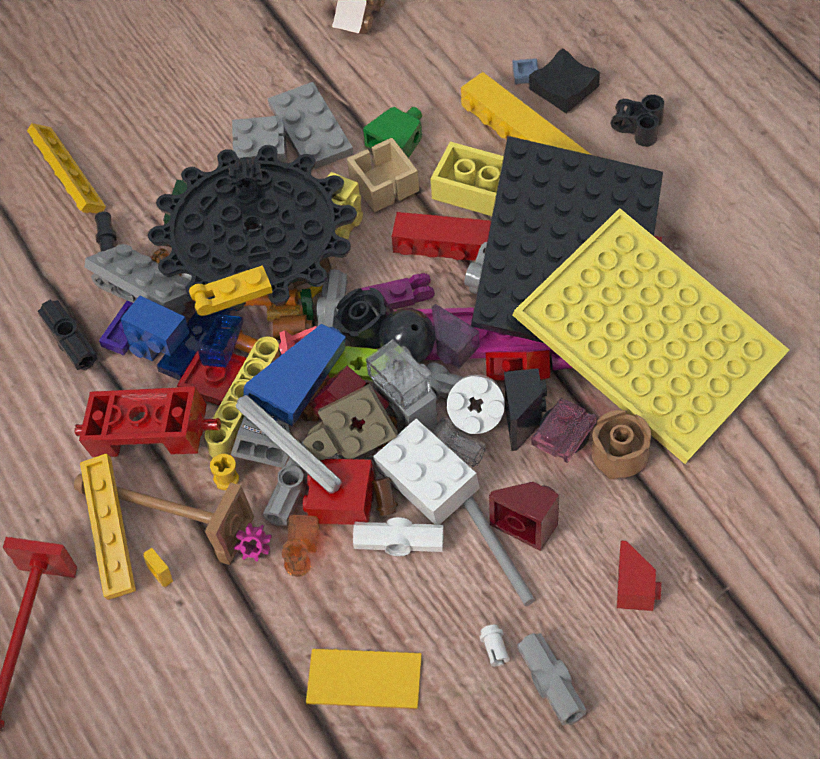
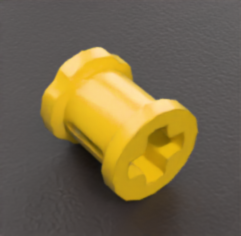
M219 454L211 460L210 469L218 489L227 490L230 483L238 484L239 475L236 472V462L231 455Z

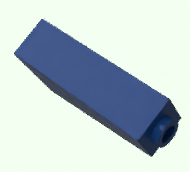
M321 323L249 380L244 386V396H249L268 414L293 427L344 352L346 336L338 329L327 327Z

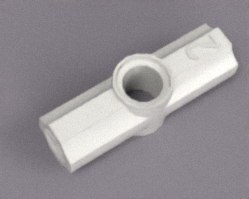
M400 517L391 518L387 523L355 522L353 547L354 549L385 550L386 553L392 556H405L411 551L442 552L444 526L412 524L410 520Z

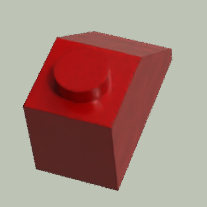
M549 350L485 352L486 376L493 380H504V372L539 369L540 379L551 378Z
M621 540L617 608L653 611L654 601L661 599V582L656 581V569L627 541Z

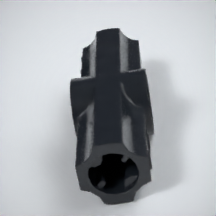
M50 299L44 302L38 310V314L56 339L59 349L65 352L77 370L85 371L93 367L94 362L98 359L97 355L79 331L76 321L69 317L58 300L52 301Z

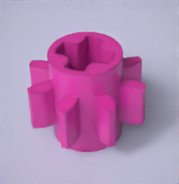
M248 523L246 533L242 530L237 532L236 537L241 541L236 543L234 549L241 550L243 560L249 557L254 558L257 562L261 552L268 555L271 548L266 543L270 542L272 535L265 534L263 531L264 525L253 527L251 523ZM252 539L257 541L255 545H251L249 542Z

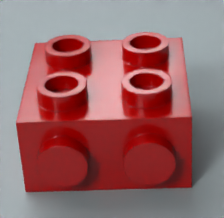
M368 459L320 460L341 479L342 484L338 491L331 494L307 474L309 491L308 495H304L303 511L307 512L311 524L355 525V522H369L374 492L372 481L376 479L372 461Z

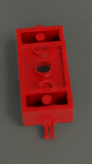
M196 387L92 391L89 394L83 424H76L74 432L76 436H80L79 442L92 458L103 454H108L110 457H118L121 445L163 443L171 455L198 454L203 432L210 430L219 431L221 421L219 418L205 419L207 404ZM140 412H145L142 419L133 421L134 417Z

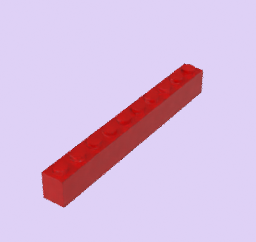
M397 212L392 232L393 253L476 261L481 245L487 242L491 221ZM654 236L657 240L662 242L661 236Z

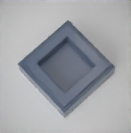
M537 58L512 61L515 84L529 83V75L538 70Z

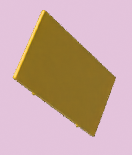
M312 649L306 704L418 709L422 654L398 651Z

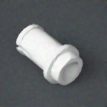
M489 625L481 629L480 641L485 643L491 666L504 665V662H509L510 657L507 654L502 639L504 635L503 630L499 629L498 625Z

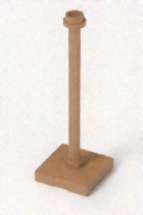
M78 474L74 481V489L80 494L86 495L82 474ZM235 483L229 484L215 513L117 487L120 500L209 524L205 530L207 537L215 549L214 551L219 562L228 565L231 564L237 552L234 549L236 543L241 541L236 537L237 532L242 530L246 533L248 523H252L254 519V514L242 486Z

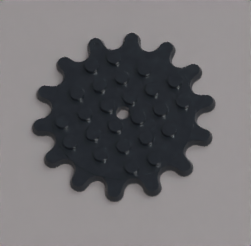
M273 145L262 146L257 156L253 159L255 164L260 163L262 182H256L255 188L249 191H242L236 185H231L229 166H235L236 160L239 159L233 150L226 149L218 154V167L214 171L203 172L196 167H187L181 173L182 180L187 184V190L180 195H161L156 201L158 209L170 215L171 218L167 224L150 229L148 239L156 246H169L172 248L171 253L158 263V269L166 277L182 273L191 275V281L186 286V293L191 298L189 289L195 284L206 285L263 265L273 293L267 294V296L274 305L283 306L289 299L288 287L292 283L304 281L314 287L322 286L326 281L327 273L320 265L321 260L327 257H345L351 249L349 240L339 237L335 233L338 227L353 223L357 216V211L353 206L337 205L332 201V198L339 194L344 187L343 178L337 175L324 179L313 177L311 172L316 165V159L310 154L300 155L291 163H282L278 160V150ZM258 224L260 226V228L257 227L255 229H249L248 231L246 228L248 225ZM246 302L229 308L233 311L242 310Z

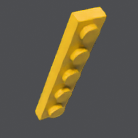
M31 123L27 132L33 139V143L44 155V159L55 171L54 174L65 186L67 193L76 202L77 208L84 213L97 214L103 212L106 205L51 127Z
M103 454L80 462L103 595L106 599L110 600L134 592L136 588L112 460L108 454Z

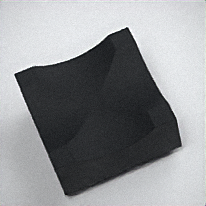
M563 48L556 53L547 65L529 75V89L566 114L597 89L600 84V72L598 70L582 65Z

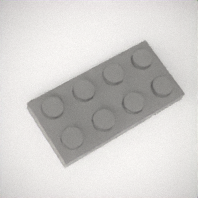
M314 82L268 98V104L275 116L283 115L285 134L298 157L303 154H310L315 157L316 165L314 169L353 155V147Z
M120 244L85 258L86 269L137 298L139 296L145 297L168 309L192 300L186 293V286L190 282L188 278L178 274L172 277L164 276L159 271L157 262L133 250L129 245Z

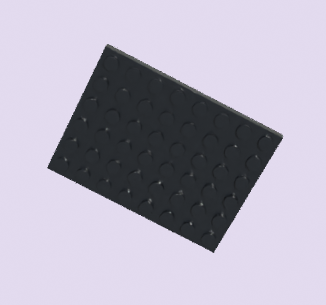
M508 136L470 326L544 343L513 316L514 310L619 208L654 236L663 171Z

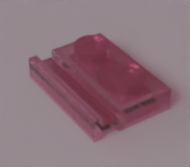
M560 398L531 438V445L554 457L559 456L564 459V462L568 463L596 423L597 415H591L585 409Z

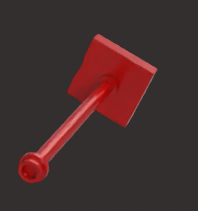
M12 537L5 538L2 547L13 560L18 570L29 571L30 574L0 674V730L5 725L1 715L42 574L75 578L78 567L62 544Z

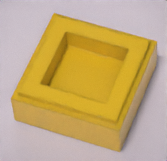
M150 548L144 552L143 557L148 570L162 587L171 584L173 579L169 567L155 550Z

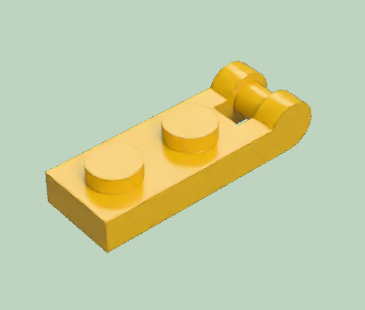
M263 265L206 285L195 284L189 289L192 300L196 301L195 309L200 316L273 293Z

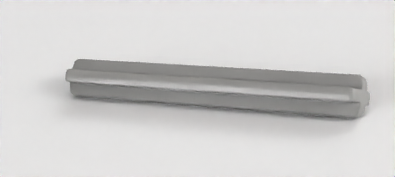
M247 395L237 400L236 408L327 492L332 494L340 489L341 479Z

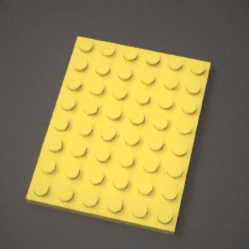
M620 208L513 312V316L621 410L627 411V414L635 417L636 414L641 416L648 423L651 435L684 464L690 460L789 352L785 345Z

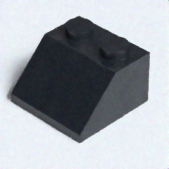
M539 369L504 372L505 412L511 451H517L540 426L542 412H547L545 398L547 396L545 379L540 380Z

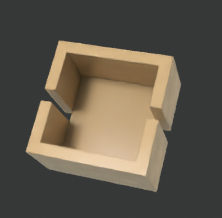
M393 138L372 147L374 169H371L370 152L368 149L347 158L349 179L358 182L359 193L373 212H377L395 203L394 198L396 197L400 201L419 192L418 170Z

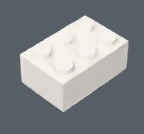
M417 419L373 456L378 472L385 478L390 477V483L435 525H440L480 489L476 472Z

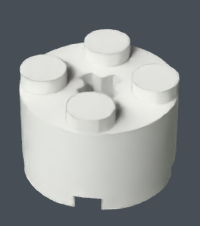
M465 376L456 382L448 395L447 411L451 421L459 429L469 434H479L491 430L499 423L504 413L505 399L503 391L493 379L487 376ZM474 397L476 400L481 398L483 400L481 404L482 409L479 411L476 408L470 409V398Z

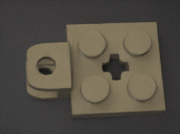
M368 384L320 408L318 414L322 422L314 425L309 430L304 440V445L319 460L326 459L338 453L339 450L345 459H353L396 438L398 432L373 388ZM353 417L365 421L362 426L363 429L354 428L351 425Z

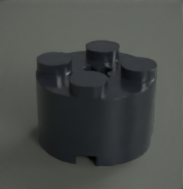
M361 288L354 289L339 301L336 307L338 312L337 316H334V323L340 332L346 336L347 341L352 347L380 348L378 334L382 321L394 310L377 289L369 288L370 290L363 291Z

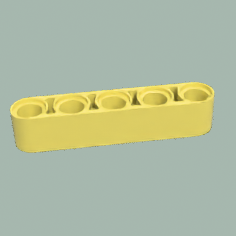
M267 336L258 339L212 419H220L221 427L219 431H205V440L211 457L214 458L219 454L231 455L239 428L244 419V415L236 408L237 400L244 396L245 384L281 356L279 343L275 338Z

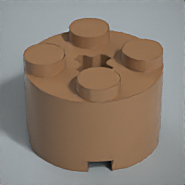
M624 410L611 411L599 418L593 429L591 455L596 467L607 478L630 477L646 468L651 444V430L648 423L641 416L636 414L635 417L627 414V411Z

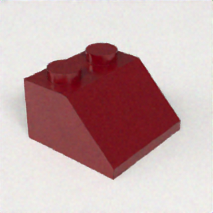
M535 482L491 491L489 494L490 526L541 551L558 525L559 494L551 487L541 486Z

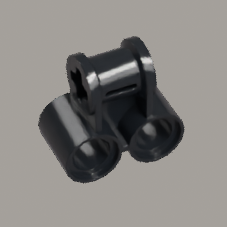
M650 94L645 96L642 102L620 99L615 107L616 115L612 117L610 122L611 127L620 133L635 134L634 140L640 146L649 147L654 145L657 141L658 127L663 122V98L656 94Z

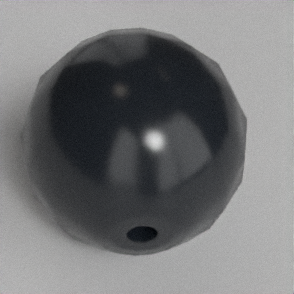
M401 308L390 313L382 321L378 334L379 346L383 354L394 363L400 362L402 365H414L425 360L432 352L436 340L435 327L430 318L423 312L414 308Z

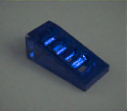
M217 315L198 348L202 365L213 367H226L228 365L244 322L243 317Z

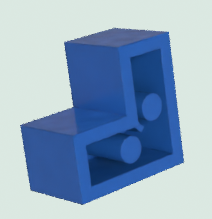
M142 296L136 299L121 318L124 334L126 335L131 353L136 357H144L152 362L160 352L171 357L189 334L185 316Z

